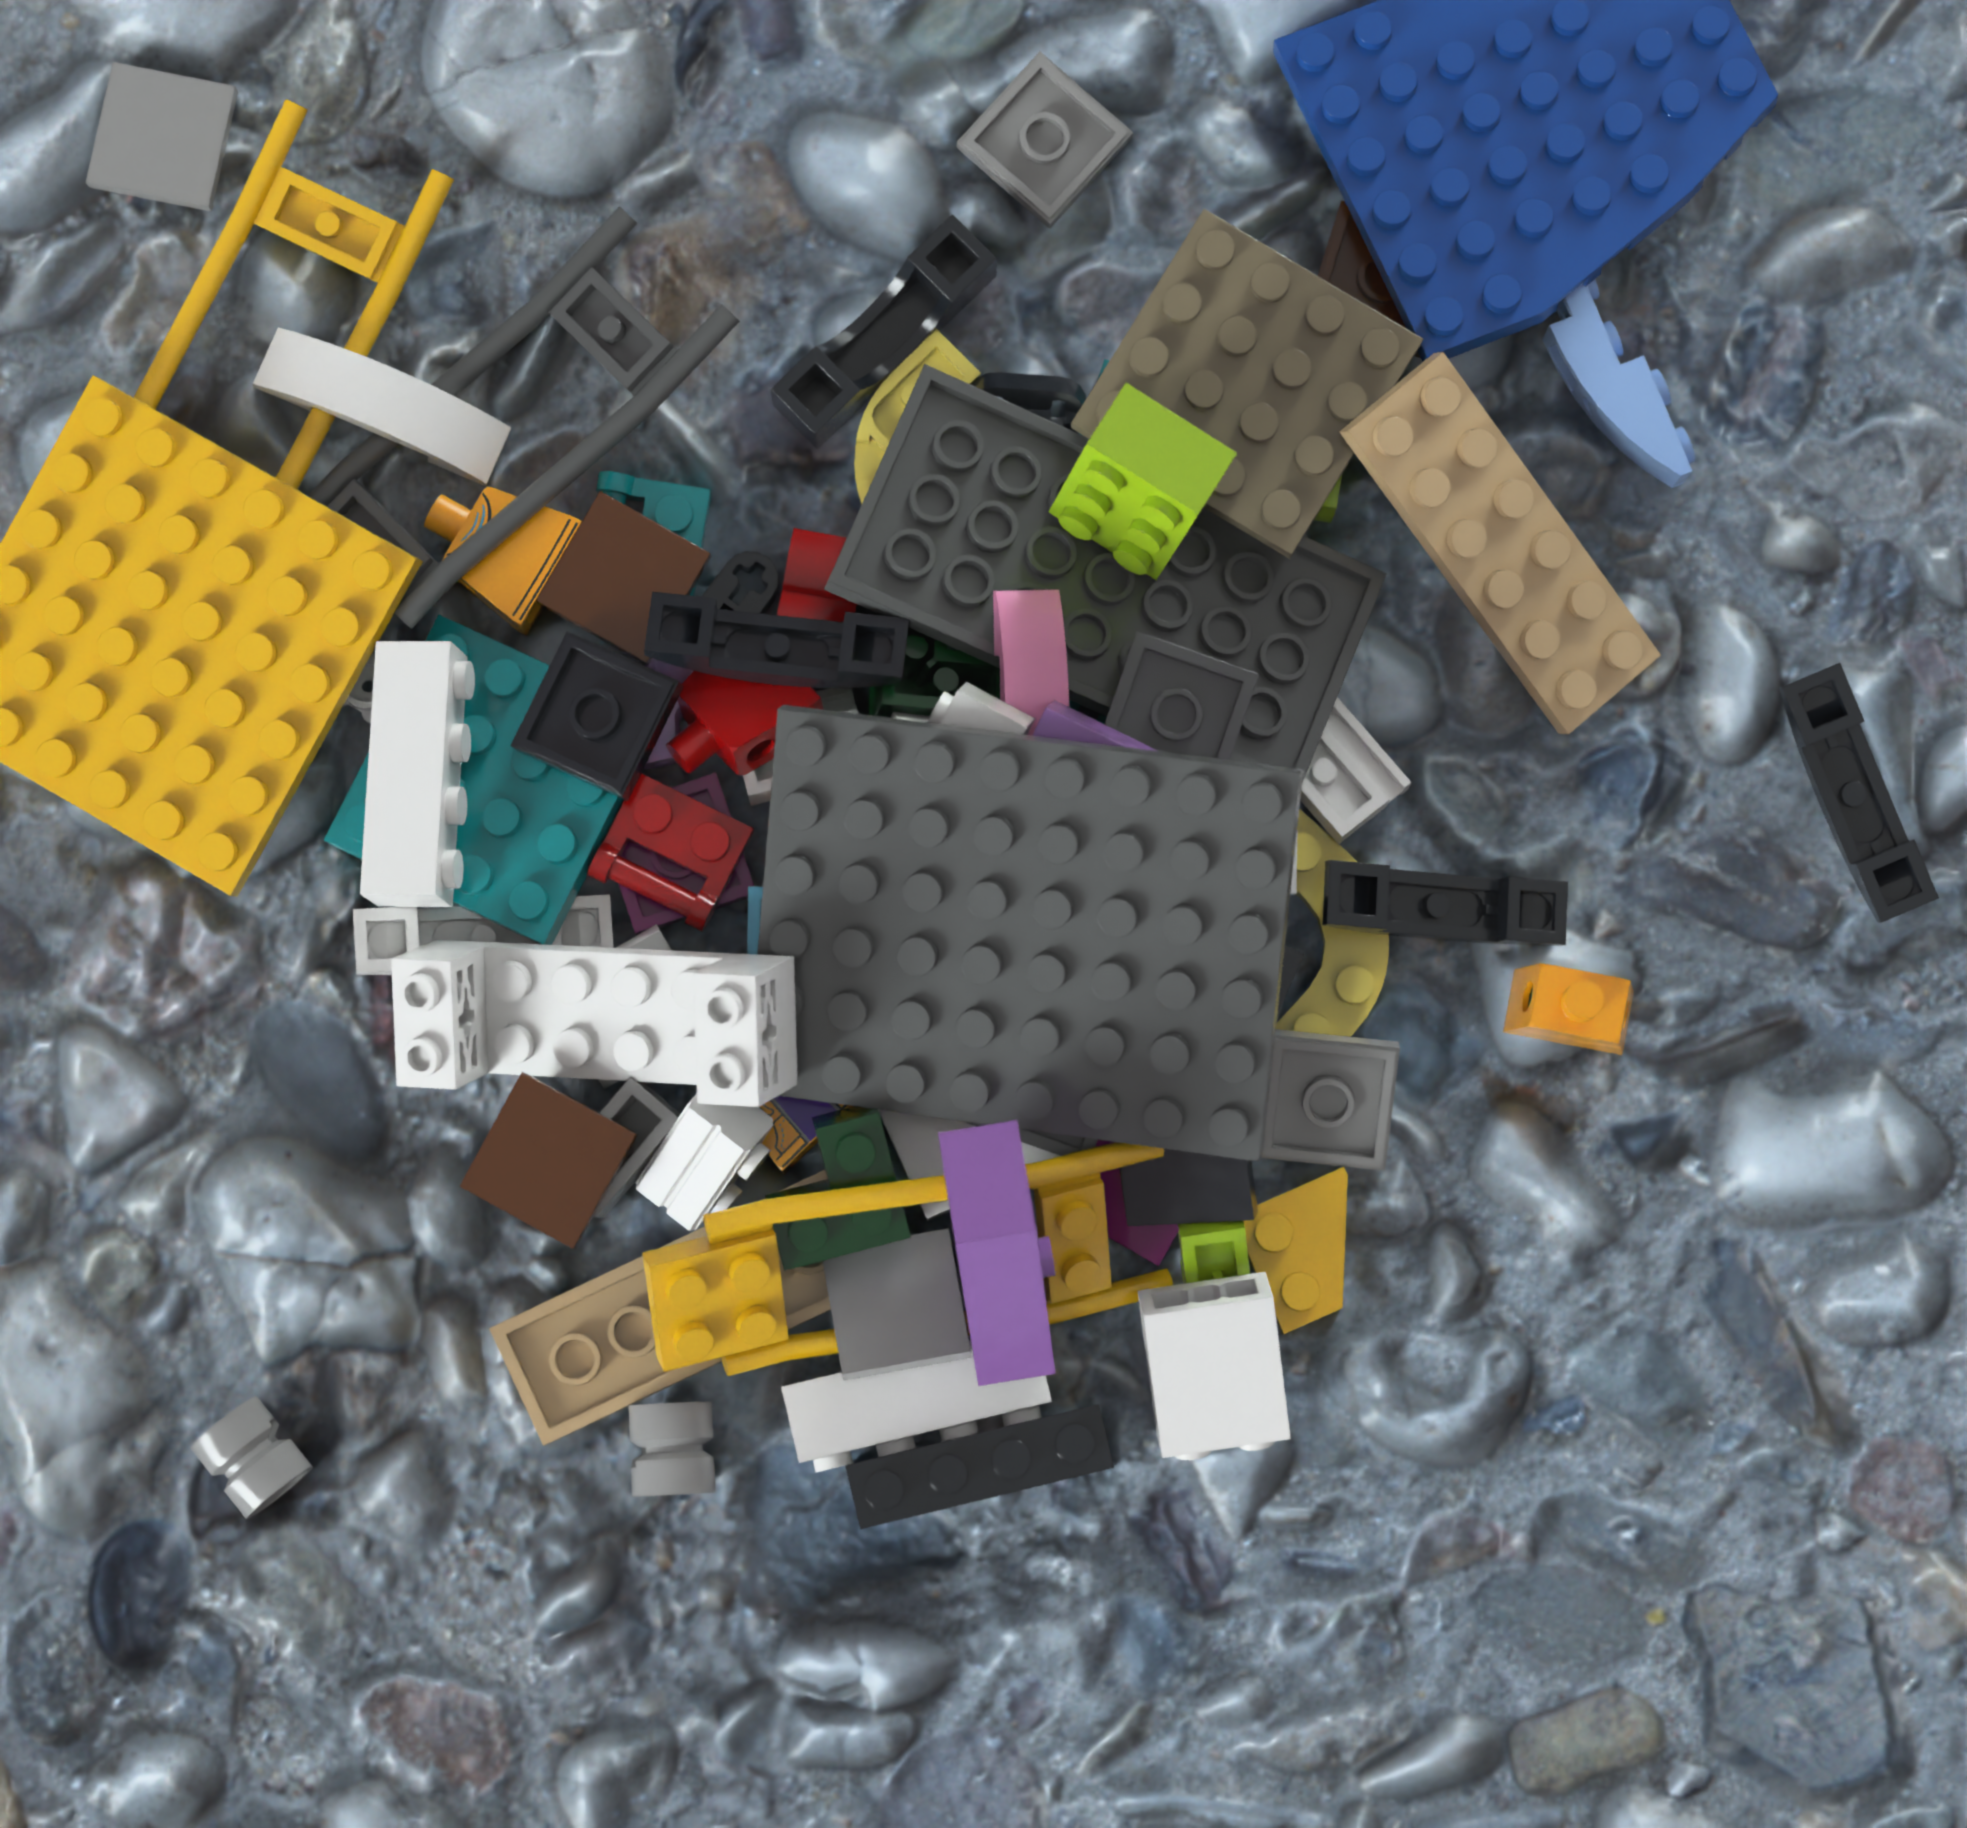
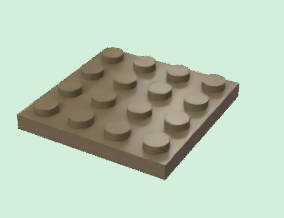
M1203 209L1071 422V428L1090 439L1124 384L1128 383L1237 452V455L1204 505V508L1291 559L1355 454L1339 431L1400 381L1420 348L1423 338L1215 214Z

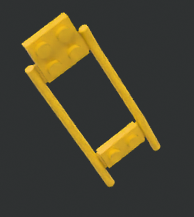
M285 99L227 223L134 398L154 409L157 408L254 224L378 283L344 346V349L368 357L402 292L454 179L432 169L404 226L286 168H282V164L308 111L304 107ZM312 407L276 476L277 479L298 490L335 420V416Z
M1113 1142L1025 1164L1029 1189H1034L1038 1238L1050 1237L1056 1276L1043 1278L1049 1325L1139 1302L1138 1290L1173 1285L1171 1274L1167 1268L1111 1282L1104 1182L1100 1178L1101 1172L1163 1157L1164 1148ZM945 1175L769 1198L703 1215L707 1236L642 1252L656 1354L663 1372L722 1357L726 1375L732 1376L789 1360L839 1354L834 1329L788 1335L777 1239L773 1230V1224L947 1201L948 1194ZM964 1311L967 1333L970 1336L967 1313Z

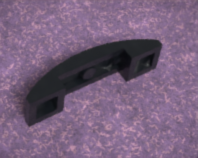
M652 592L644 655L681 668L756 683L814 688L882 686L902 683L909 619L845 612L844 622L740 612L717 609V598Z
M1837 663L1780 687L1788 721L1812 788L1847 867L1876 921L1882 923L1939 899L1915 840H1908L1867 743L1860 723L1865 721L1841 664Z
M1328 860L1325 861L1322 925L1367 933L1433 940L1563 946L1566 945L1568 882L1512 876L1496 879L1390 869V865Z

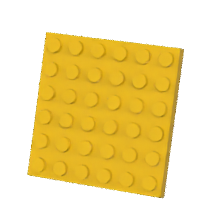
M92 375L0 543V762L226 894L238 897L373 653L376 641L380 640L423 561L112 384Z

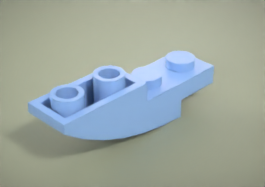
M1594 279L1586 287L1581 284L1558 303L1557 312L1561 321L1550 324L1542 338L1558 373L1588 417L1622 453L1644 471L1669 487L1674 488L1684 484L1692 473L1690 463L1695 462V453L1687 432L1682 426L1674 428L1665 407L1671 404V397L1663 375L1658 369L1650 371L1644 355L1620 364L1618 357L1623 356V346L1619 334L1610 320L1602 322L1594 300L1599 298L1596 280Z

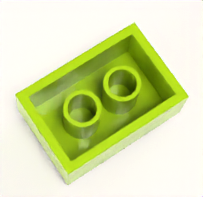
M1125 383L1086 443L1052 504L1049 513L1057 517L1060 525L1074 537L1081 540L1092 539L1111 551L1117 563L1126 570L1138 575L1147 574L1157 580L1237 455V452L1128 383Z

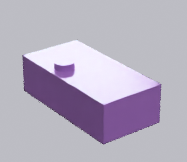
M1018 1121L940 1132L938 1137L978 1386L1056 1374L1043 1282L1044 1277L1056 1276L1050 1237L1037 1238Z

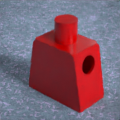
M693 671L682 683L684 688L678 698L682 716L689 726L666 743V747L674 760L689 774L716 753L737 775H746L774 759L778 708L783 705L824 710L822 699L811 687L756 683Z

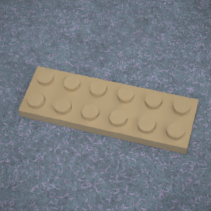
M1444 352L1433 353L1339 431L1558 734L1569 735L1661 656Z
M825 1170L818 1172L783 1190L827 1179ZM705 1226L662 1247L707 1236ZM778 1248L787 1330L789 1331L831 1311L823 1261L784 1271ZM643 1256L489 1328L543 1446L722 1362V1357L663 1372L656 1354Z

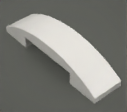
M277 328L253 382L254 388L308 411H311L312 407L422 453L428 456V462L483 486H487L511 432V427L498 419L413 376L353 351L282 328Z
M610 894L576 896L552 945L613 948ZM462 907L353 909L357 975H392L391 958L434 940L538 944Z

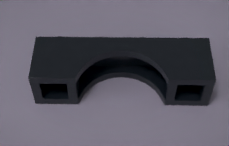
M952 214L906 258L903 266L887 288L854 322L831 340L816 345L770 389L773 406L818 450L874 395L881 383L936 329L941 331L996 277L997 258Z
M1097 1404L845 1465L859 1526L860 1529L1111 1469L1114 1468L1100 1407Z

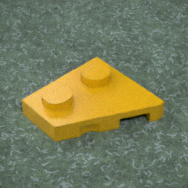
M1344 1167L1258 1204V1213L1255 1219L1243 1221L1246 1231L1249 1262L1254 1273L1266 1272L1274 1298L1276 1322L1282 1335L1343 1308L1348 1174Z

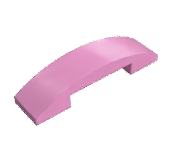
M1059 589L993 591L994 656L1000 657V700L1036 718L1027 734L1033 735L1045 708L1050 703L1056 700L1069 707L1067 652Z

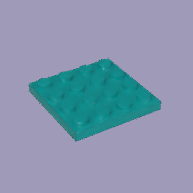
M438 614L425 641H451L468 657L467 661L472 662L475 673L474 694L472 699L465 700L464 724H468L471 733V753L467 762H461L460 787L465 788L467 795V817L464 825H457L456 850H460L462 853L464 873L461 887L453 891V903L538 944L552 945L587 877L591 862L600 845L604 842L624 800L517 752L510 746L550 665ZM369 752L324 838V841L361 860Z

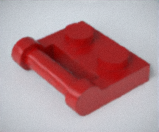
M641 773L629 800H624L604 842L597 850L587 876L603 884H606L610 879L685 916V924L703 932L754 834V828ZM628 841L706 878L700 892L696 894L621 857Z

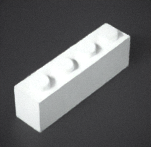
M376 641L360 894L378 907H453L454 889H459L462 885L464 864L461 851L456 850L457 825H464L467 817V795L465 788L460 787L461 762H467L471 753V733L468 724H464L465 700L472 699L474 694L475 673L472 662L467 661L468 657L451 641Z
M969 1341L972 1358L843 1380L842 1372L782 1386L781 1389L799 1463L813 1460L815 1472L817 1473L853 1464L851 1451L876 1445L878 1457L915 1449V1435L939 1430L941 1442L979 1433L976 1421L997 1415H1002L1004 1427L1042 1418L1039 1405L1052 1402L1046 1375L978 1386L972 1344Z

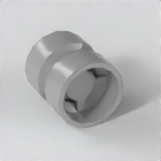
M257 1396L248 1399L225 1415L203 1433L190 1447L212 1476L225 1474L228 1481L224 1491L247 1520L280 1498L313 1468L291 1439L278 1440L275 1437L279 1423Z
M712 1402L628 1405L630 1442L638 1447H642V1454L632 1460V1497L716 1493L714 1457L703 1451V1444L713 1438Z

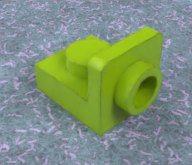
M1243 1221L1178 1224L1182 1257L1180 1265L1184 1284L1250 1274L1246 1231Z

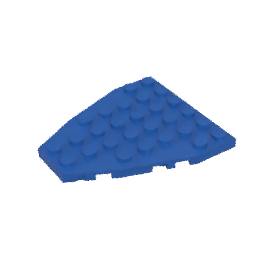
M1378 0L1275 39L1273 43V54L1406 329L1423 338V342L1418 349L1422 362L1433 353L1444 352L1447 358L1450 359L1542 323L1557 311L1558 303L1581 284L1586 287L1601 275L1604 265L1625 248L1630 251L1685 206L1702 188L1704 179L1723 158L1727 160L1741 145L1743 136L1751 128L1757 127L1773 110L1778 99V93L1730 0Z

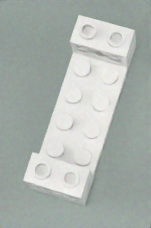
M434 940L391 958L397 1086L456 1090L488 1073L520 1075L522 1072H526L531 1076L627 1081L632 1077L636 1082L697 1085V1103L760 1107L798 1085L794 956Z

